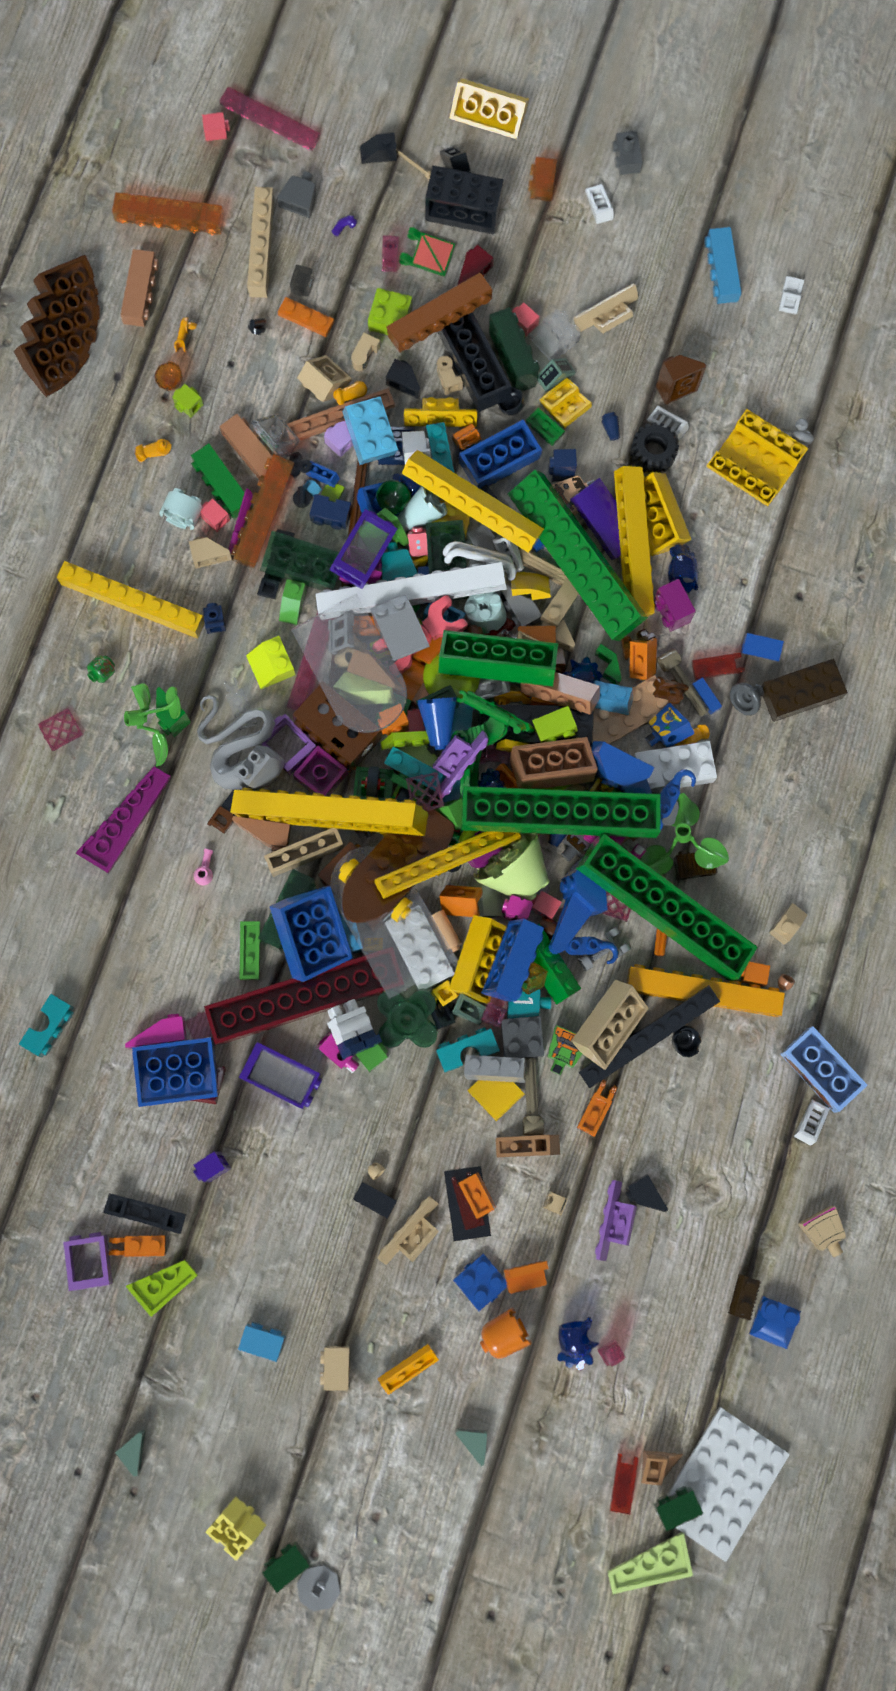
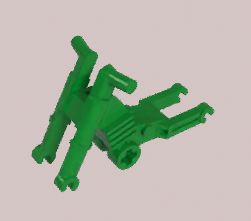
M459 691L463 698L457 697V702L465 703L480 711L481 714L484 713L490 717L483 725L468 728V730L455 731L451 736V740L455 735L462 740L465 737V742L471 745L481 731H484L488 736L487 745H492L507 734L509 726L514 727L513 731L516 734H519L521 731H527L530 734L534 733L535 728L495 705L494 702L491 703L479 697L473 691ZM482 750L476 755L474 763L468 765L464 770V775L460 779V798H462L463 786L479 787V764Z

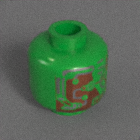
M98 655L87 665V676L94 683L96 681L105 683L115 673V664L108 656Z

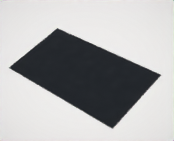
M481 1166L444 1171L454 1241L491 1236L488 1213L477 1219L459 1185V1182L477 1172L483 1180Z

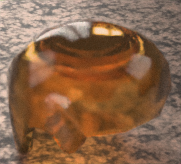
M168 361L158 366L155 372V381L159 388L173 391L182 383L183 372L178 364Z

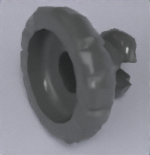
M737 683L731 688L730 701L741 714L743 713L747 716L754 715L761 707L760 697L763 696L764 689L758 684L754 687L748 683Z

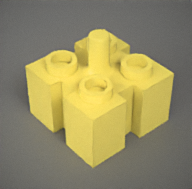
M235 1497L205 1533L217 1544L220 1541L225 1546L224 1550L234 1560H237L252 1545L266 1527V1524L259 1516L253 1514L254 1508L252 1506L247 1507L244 1502Z

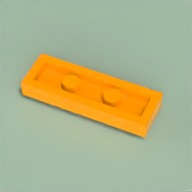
M427 1344L377 1379L389 1395L439 1361L429 1344Z

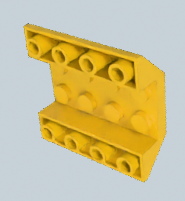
M746 409L736 423L734 430L720 450L716 451L706 467L761 503L769 506L790 478L808 448Z

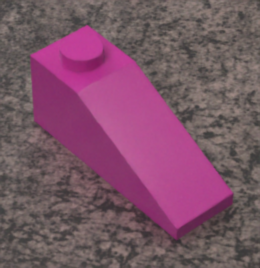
M169 1014L167 1018L161 1019L125 1043V1048L132 1049V1047L186 1041L185 1018L179 1017V1014Z

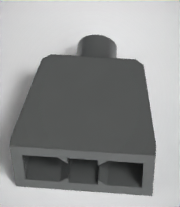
M304 171L301 178L294 175L291 176L277 197L278 207L311 218L316 197V185L314 182H311L313 175Z

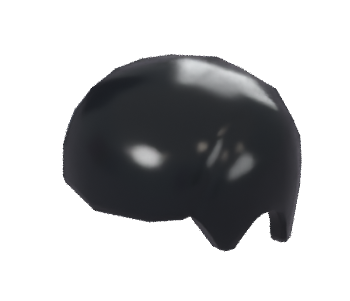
M512 387V398L498 404L499 409L509 416L520 413L525 406V397L522 391Z
M683 1026L673 1033L671 1040L673 1048L678 1054L690 1058L699 1053V1045L702 1042L698 1030L692 1026Z

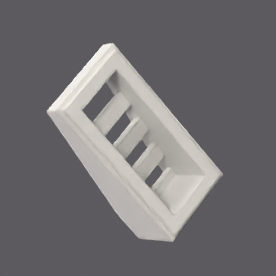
M600 184L585 189L596 223L599 224L612 220L613 208L603 185Z
M657 406L647 421L651 424L656 422L657 425H660V423H663L668 418L664 427H670L674 423L670 431H674L676 433L675 438H678L680 441L689 429L688 421ZM662 414V417L657 421L658 416Z
M498 535L493 540L497 552L512 555V560L516 564L514 565L516 572L523 570L524 567L518 546Z
M812 1099L794 1137L808 1145L816 1143L830 1108ZM815 1109V1110L821 1112L822 1114L819 1115V1114L813 1112L812 1110ZM811 1116V1117H813V1118H815V1119H817V1120H819V1121L816 1122V1121L812 1120V1119L809 1118V1117ZM807 1124L815 1127V1129L808 1127Z

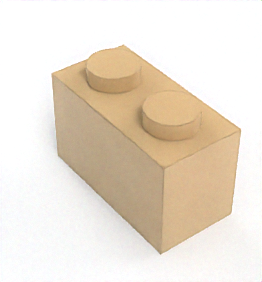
M325 1346L324 1351H321L320 1363L324 1364V1372H320V1385H324V1390H349L350 1346Z

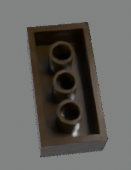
M834 658L765 681L761 685L764 689L763 699L772 722L843 699L848 693Z

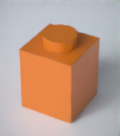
M749 961L741 975V982L756 984L762 987L766 986L770 966Z

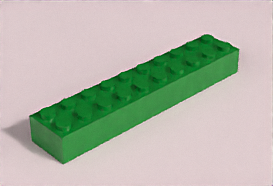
M534 470L508 493V496L521 514L544 529L539 539L612 640H622L648 618L544 473Z
M463 786L461 830L593 836L605 834L618 837L657 838L660 834V794Z
M605 834L595 837L576 867L578 871L728 981L737 980L741 977L758 948Z

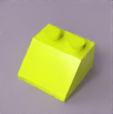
M280 636L262 642L246 655L260 689L295 676L294 668Z

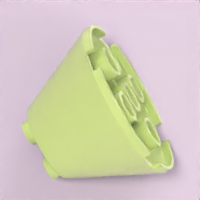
M520 833L521 838L503 846V849L498 854H493L488 859L489 863L483 868H477V874L473 873V877L478 883L507 896L514 895L520 897L521 900L531 901L537 896L536 892L546 887L550 880L548 879L538 833Z

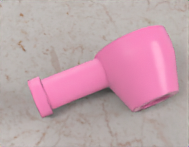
M204 849L202 865L194 871V880L199 885H208L213 879V873L209 868L213 850ZM204 871L205 876L200 878L199 873Z

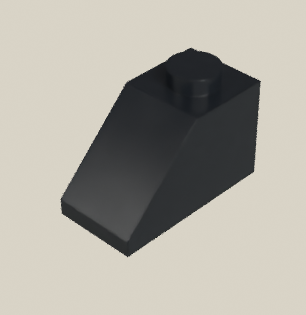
M395 132L376 134L360 146L361 163L397 161Z
M456 145L439 151L446 168L471 173L466 151Z
M394 359L386 375V385L419 399L420 386L412 366L405 360Z
M644 1175L626 1186L628 1191L625 1194L631 1203L634 1201L635 1204L662 1212L668 1211L649 1175Z

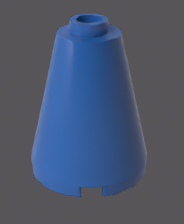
M456 697L417 700L430 745L435 746V750L445 749L446 745L451 742Z

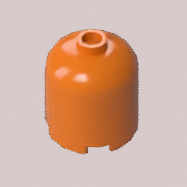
M513 1307L487 1322L481 1330L483 1340L480 1341L482 1349L485 1353L489 1351L496 1359H503L532 1344L530 1340H526L529 1334L520 1318L516 1320L513 1315L516 1313Z

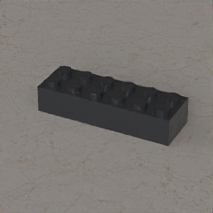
M473 312L462 316L455 323H450L437 332L478 412L512 398V386Z
M497 705L529 723L531 726H533L532 720L565 707L554 705ZM569 708L577 725L578 732H575L574 736L567 739L587 737L591 747L593 743L594 709L591 714ZM479 711L478 726L486 723L490 716L484 713L481 714ZM509 726L508 732L503 738L486 747H496L497 743L504 739L527 744L540 743L536 730L532 734L527 731H521L519 734H516L513 731L514 727ZM563 737V738L558 739L557 741L567 740V739H564V737Z

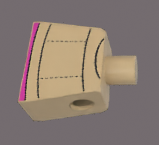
M829 1206L798 1223L799 1227L818 1250L822 1251L828 1248L832 1257L843 1253L838 1242L845 1239L846 1234L835 1206Z

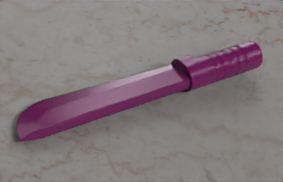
M246 488L228 548L232 555L235 554L237 543L242 535L241 533L253 500V494L248 488Z

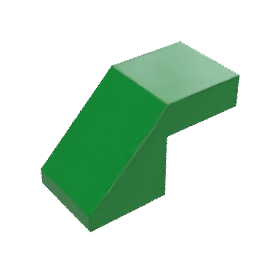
M600 644L595 656L609 664L602 678L612 684L620 685L622 678L617 654Z

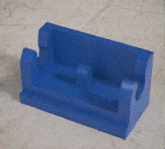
M746 633L741 653L779 662L784 641Z

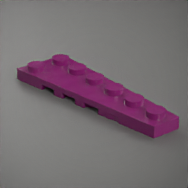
M153 767L136 785V788L126 796L121 805L116 807L112 815L77 850L76 854L109 874L171 777L158 768Z

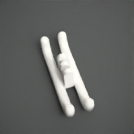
M458 541L447 544L443 550L444 561L447 564L451 563L455 556L469 558L470 561L467 568L473 564L481 566L487 565L491 561L502 562L503 567L506 568L509 580H514L516 576V569L512 558L504 553Z

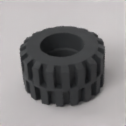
M652 422L651 426L649 423L645 424L644 428L641 427L638 433L636 432L630 454L633 463L636 462L635 466L643 467L644 473L646 470L649 471V474L652 472L661 473L662 470L665 472L668 470V467L673 465L679 449V440L675 438L676 433L674 431L671 432L669 426L666 428L663 423L657 425L656 422ZM657 443L662 446L664 452L652 454L647 451L645 445Z

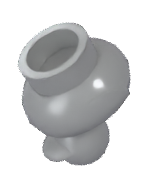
M800 418L795 425L797 431L793 432L791 437L808 448V445L813 442L814 437L809 431H805L808 428V421Z

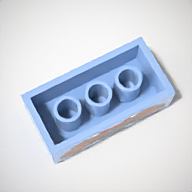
M813 1026L807 1028L780 1053L834 1113L840 1112L868 1086Z

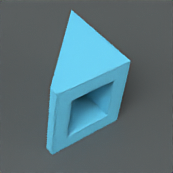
M308 479L303 485L305 490L313 497L322 490L313 480Z

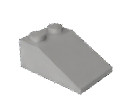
M406 595L370 609L374 624L394 661L430 647Z

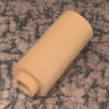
M444 910L428 917L427 921L444 952H449L451 955L459 951V946L462 943Z

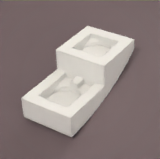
M786 276L779 311L797 314L804 280Z

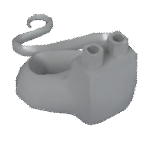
M212 695L203 697L200 701V707L203 711H205L203 708L205 700L211 699L214 703L213 709L197 728L198 737L205 744L221 741L252 718L261 717L264 721L261 730L233 739L220 745L213 752L210 770L214 782L224 789L233 790L247 787L264 789L272 785L280 776L285 760L271 748L257 746L271 737L275 727L270 710L260 707L248 710L224 730L208 738L204 735V729L218 712L219 702L217 697ZM256 746L247 758L236 765H229V758L232 754Z

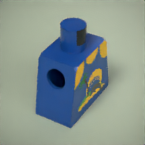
M668 703L649 721L652 733L645 737L651 747L661 741L668 748L694 734L690 722L671 703Z

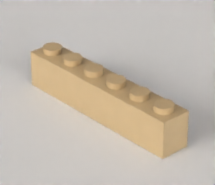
M255 187L247 283L249 297L267 298L275 200L273 187Z

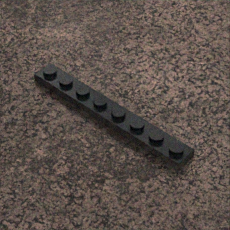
M707 985L630 1036L606 1070L591 1062L579 1070V1074L590 1089L718 1004L720 1000L710 985Z

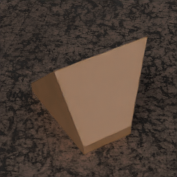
M643 1450L641 1484L662 1486L663 1479L683 1454Z

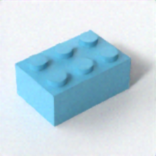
M380 396L345 406L342 413L360 465L395 455L398 448Z

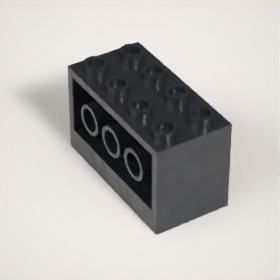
M433 165L425 196V221L495 235L502 204L504 179Z

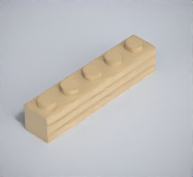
M521 548L519 549L523 566L540 575L549 577V580L562 586L567 577L556 564H550L545 558H539L533 552L528 553Z

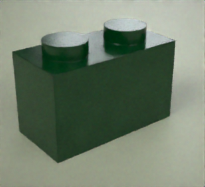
M680 1487L675 1490V1494L669 1497L668 1495H663L656 1499L657 1502L653 1504L666 1532L704 1514L691 1487Z
M297 1541L292 1545L290 1542L280 1550L281 1554L278 1557L274 1558L272 1556L263 1564L265 1567L262 1574L276 1593L281 1591L311 1564L310 1559Z

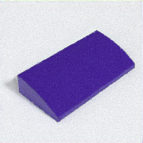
M599 477L570 498V500L609 558L614 560L621 555L617 504Z

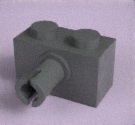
M637 131L616 133L615 141H612V150L616 152L615 168L619 169V175L640 173L643 162Z

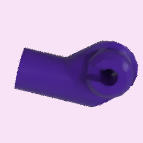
M352 215L343 217L338 220L331 232L338 237L344 227L354 228L357 225V220Z

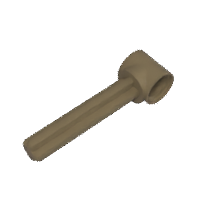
M672 648L657 657V662L664 672H671L678 683L686 684L689 687L688 691L684 693L698 715L703 716L708 713L709 709L680 667L682 660L679 653Z
M526 1058L525 1093L527 1117H524L522 1120L523 1136L544 1135V1120L542 1116L538 1115L535 1058Z

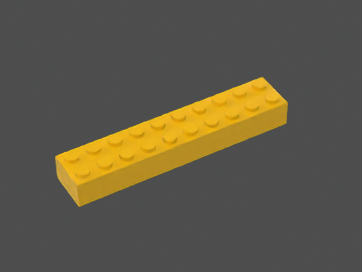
M251 788L234 790L230 811L238 817L290 825L425 836L428 812L413 800L397 802L395 799L386 798L385 801H379L375 797H367V800L360 799L358 796L342 798L341 795L331 794L330 797H325L324 794L320 793L306 795L304 792L296 791L295 794H288L289 792L277 790V793H272L267 789L253 791Z

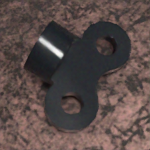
M294 452L289 457L290 463L285 467L286 471L296 479L300 472H309L312 469V463L309 460H302V455L299 452Z

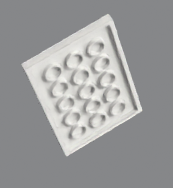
M719 1407L667 1493L669 1497L675 1494V1490L680 1487H691L704 1514L675 1528L726 1562L790 1454Z

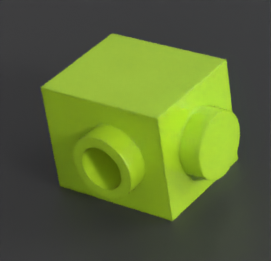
M186 384L176 389L173 394L174 407L180 413H186L190 418L203 406L198 391L193 387L189 388Z

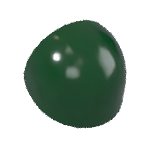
M387 480L378 488L376 499L382 509L386 508L393 514H399L409 503L411 493L403 483L396 480Z

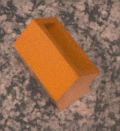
M470 424L454 433L452 439L456 446L463 450L481 440V437L474 425Z

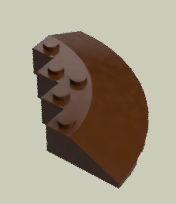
M86 254L41 272L33 279L40 294L32 297L27 306L34 318L26 321L20 327L27 342L19 345L13 352L23 370L45 397L59 391L78 374L90 356L88 353L91 344L95 343L96 330L100 317L99 294Z

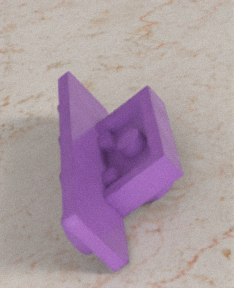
M481 731L471 745L455 735L434 762L433 768L446 776L436 790L441 799L452 791L454 783L463 777L464 770L468 765L474 763L478 752L487 746L488 736L486 732Z
M612 1180L608 1187V1202L603 1210L605 1217L599 1229L600 1241L595 1249L597 1260H607L610 1242L627 1246L630 1243L637 1206L619 1202L622 1182Z

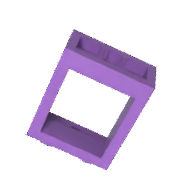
M284 714L282 717L278 716L274 719L275 727L271 737L260 746L269 747L267 742L287 725L305 744L284 765L283 769L290 776L316 748V745Z
M101 1232L90 1233L89 1238L81 1239V1235L71 1236L69 1241L63 1242L69 1291L113 1284L107 1235L101 1236ZM99 1242L103 1277L75 1281L72 1246Z

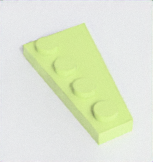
M681 1532L608 1570L612 1594L693 1576L684 1533Z

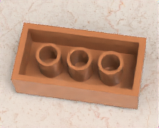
M587 737L514 746L510 756V763L518 789H543L593 782L598 769Z

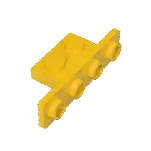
M451 397L422 398V409H404V426H426L444 422L445 427H467L470 424H473L474 427L477 426V410L459 409V399Z

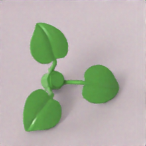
M141 683L131 687L140 709L125 711L124 722L126 726H137V729L154 732L152 743L156 758L155 767H158L165 762L168 755L166 737L164 734H160L159 730L143 726V724L147 722L148 714L168 709L173 719L178 718L181 712L177 688L173 686L166 692L168 705L149 710L151 702L148 686L145 683Z
M681 793L677 799L679 809L675 823L672 825L676 827V837L669 851L666 853L664 847L652 845L646 849L647 851L641 858L643 863L658 874H666L673 867V860L669 855H671L678 841L680 843L691 841L698 849L695 852V860L702 868L713 869L729 861L728 852L720 841L714 838H704L701 845H698L694 840V837L691 835L690 826L697 823L700 812L697 805L684 793Z

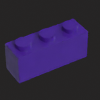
M214 1151L195 1163L194 1167L196 1169L193 1172L199 1181L212 1182L229 1171L231 1167L221 1152Z

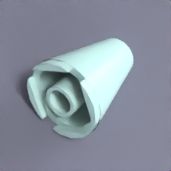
M422 486L418 489L405 509L397 516L405 533L412 530L413 527L426 525L447 514L446 505L444 502L440 503V497Z

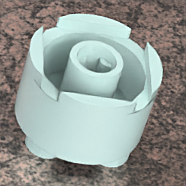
M174 488L173 491L168 492L159 514L161 517L164 514L167 517L166 521L182 529H186V526H189L190 530H193L203 508L201 505L202 501L198 497L187 496L182 490Z
M496 592L471 595L466 601L464 610L471 625L481 627L484 634L494 629L495 631L500 629L505 623L506 610L500 596Z

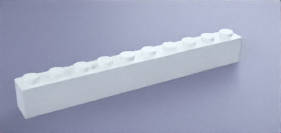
M491 561L487 565L473 564L469 568L463 569L455 567L446 572L438 570L428 575L415 574L410 578L397 577L393 581L379 580L375 584L366 583L363 589L359 587L350 588L349 586H343L339 590L334 591L326 589L322 590L321 593H316L318 616L323 621L341 618L346 613L350 615L371 613V608L406 595L412 606L435 602L443 596H449L451 599L507 590L503 563Z

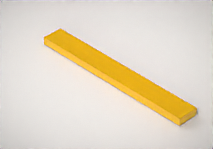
M485 831L375 879L374 883L384 899L519 840L521 835L516 832Z

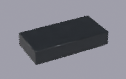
M364 1182L361 1183L353 1198L354 1201L387 1219L397 1202L395 1199Z

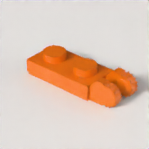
M605 1080L601 1081L596 1093L594 1092L576 1127L595 1137L618 1088L613 1085L609 1090L607 1098L601 1096L600 1094L606 1086L607 1081Z
M166 1235L109 1238V1243L112 1244L125 1242L124 1250L109 1251L110 1256H166Z

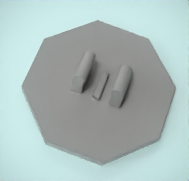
M325 1565L307 1568L297 1582L300 1602L313 1612L331 1608L340 1594L337 1574Z

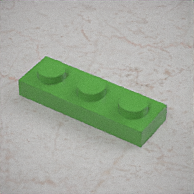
M240 921V980H260V921Z

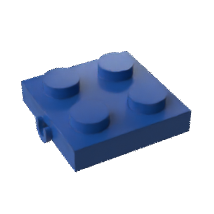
M484 1253L473 1263H468L464 1267L465 1270L453 1279L478 1312L488 1303L497 1299L498 1295L507 1288L506 1280Z

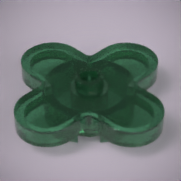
M395 989L381 992L377 1000V1006L379 1011L387 1018L378 1032L382 1040L381 1043L386 1047L394 1048L399 1046L405 1039H410L415 1045L422 1048L433 1045L438 1031L436 1026L428 1019V1016L435 1010L437 1004L434 993L428 989H418L409 998H406ZM404 1016H409L411 1019L407 1020Z

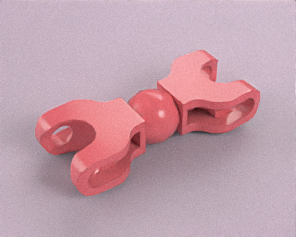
M443 596L432 603L428 610V617L422 622L421 628L429 644L432 638L436 640L439 637H443L444 630L463 632L468 627L465 619H459L452 623L446 622L443 619L444 612L452 604V599L449 596ZM380 639L372 647L376 654L388 651L383 639ZM417 652L398 659L389 668V672L394 677H397L410 669L412 658Z

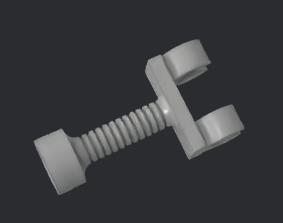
M616 926L603 936L606 941L615 944L612 938L620 934V930ZM628 942L618 948V957L631 949ZM603 949L590 956L582 955L578 960L584 970L588 971L593 967L595 960H598V958L611 950Z

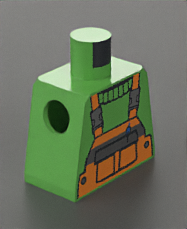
M557 1025L553 1030L547 1057L554 1060L550 1071L561 1075L565 1065L573 1068L582 1053L572 1042L576 1034Z

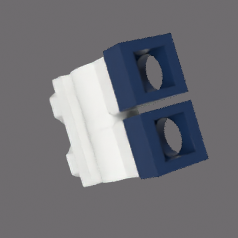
M355 999L343 1004L346 1014H343L339 1005L328 1010L331 1021L327 1025L329 1029L331 1028L332 1035L343 1060L382 1042L379 1034H375L370 1024V1019L365 1013L367 1012L365 1007L359 1008Z

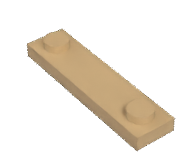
M566 578L540 619L551 626H555L556 629L579 595L568 578Z

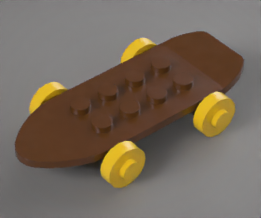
M420 805L422 809L428 812L425 836L380 832L384 838L361 863L354 858L349 862H345L340 868L341 873L338 877L342 882L346 883L342 896V912L344 917L353 923H362L378 919L394 910L391 914V918L394 921L399 922L402 919H406L412 911L410 908L413 902L405 896L414 886L383 899L374 881L381 876L448 848L453 836V823L429 805Z

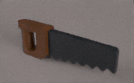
M232 790L222 806L218 807L207 823L208 826L212 825L223 834L233 824L232 818L235 815L230 811L234 790ZM219 815L227 820L226 825L216 820Z

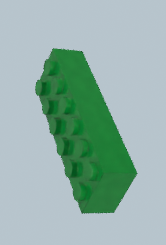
M444 630L438 673L553 687L558 643Z

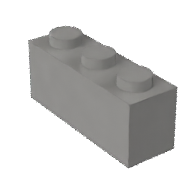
M466 1055L464 1075L467 1080L526 1083L527 1062L525 1058Z

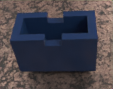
M576 449L554 450L553 456L549 457L548 475H552V482L564 481L575 477L577 469Z
M315 494L309 514L310 521L319 526H323V524L329 525L336 530L346 529L351 513V502L336 499V502L329 501V497Z

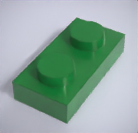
M537 408L526 419L525 423L551 446L565 434V430L540 408Z

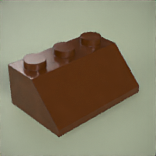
M682 355L670 356L664 360L656 388L665 405L698 391L706 369L705 363Z

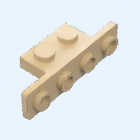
M629 285L575 316L574 324L576 331L580 333L594 325L603 334L633 317L632 310L627 305L638 299L636 285Z
M430 1196L423 1200L418 1210L408 1217L406 1224L401 1230H398L389 1244L381 1249L377 1258L387 1265L400 1250L410 1261L414 1262L439 1232L426 1220L438 1203Z

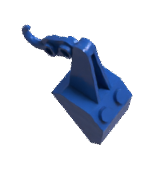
M593 741L591 750L598 768L596 776L602 779V784L610 788L614 787L617 789L618 787L621 793L652 794L647 779L650 778L655 767L606 742ZM687 769L678 771L674 778L663 787L660 793V831L663 828L662 819L671 814L680 795V781L682 777L689 776L692 780L691 786H695L696 777L692 771Z
M579 859L561 879L560 891L563 893L565 903L549 944V950L553 954H558L565 950L570 955H591L603 949H610L613 957L606 963L612 964L617 960L619 954L615 944L595 937H574L589 917L608 910L606 890L576 869L581 861Z

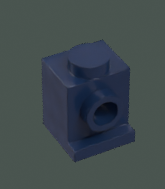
M209 603L206 605V608H202L207 634L226 631L221 605Z

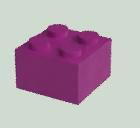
M677 579L658 588L654 598L655 609L657 612L660 611L665 628L672 632L690 624L696 610L680 580Z
M317 746L295 771L293 776L298 783L312 794L320 793L324 794L325 797H329L348 775L347 768Z

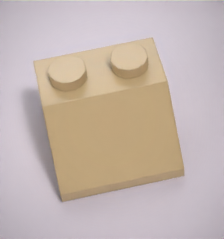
M327 355L307 360L297 377L305 388L312 391L315 397L323 402L333 399V392L338 388H345L352 380Z

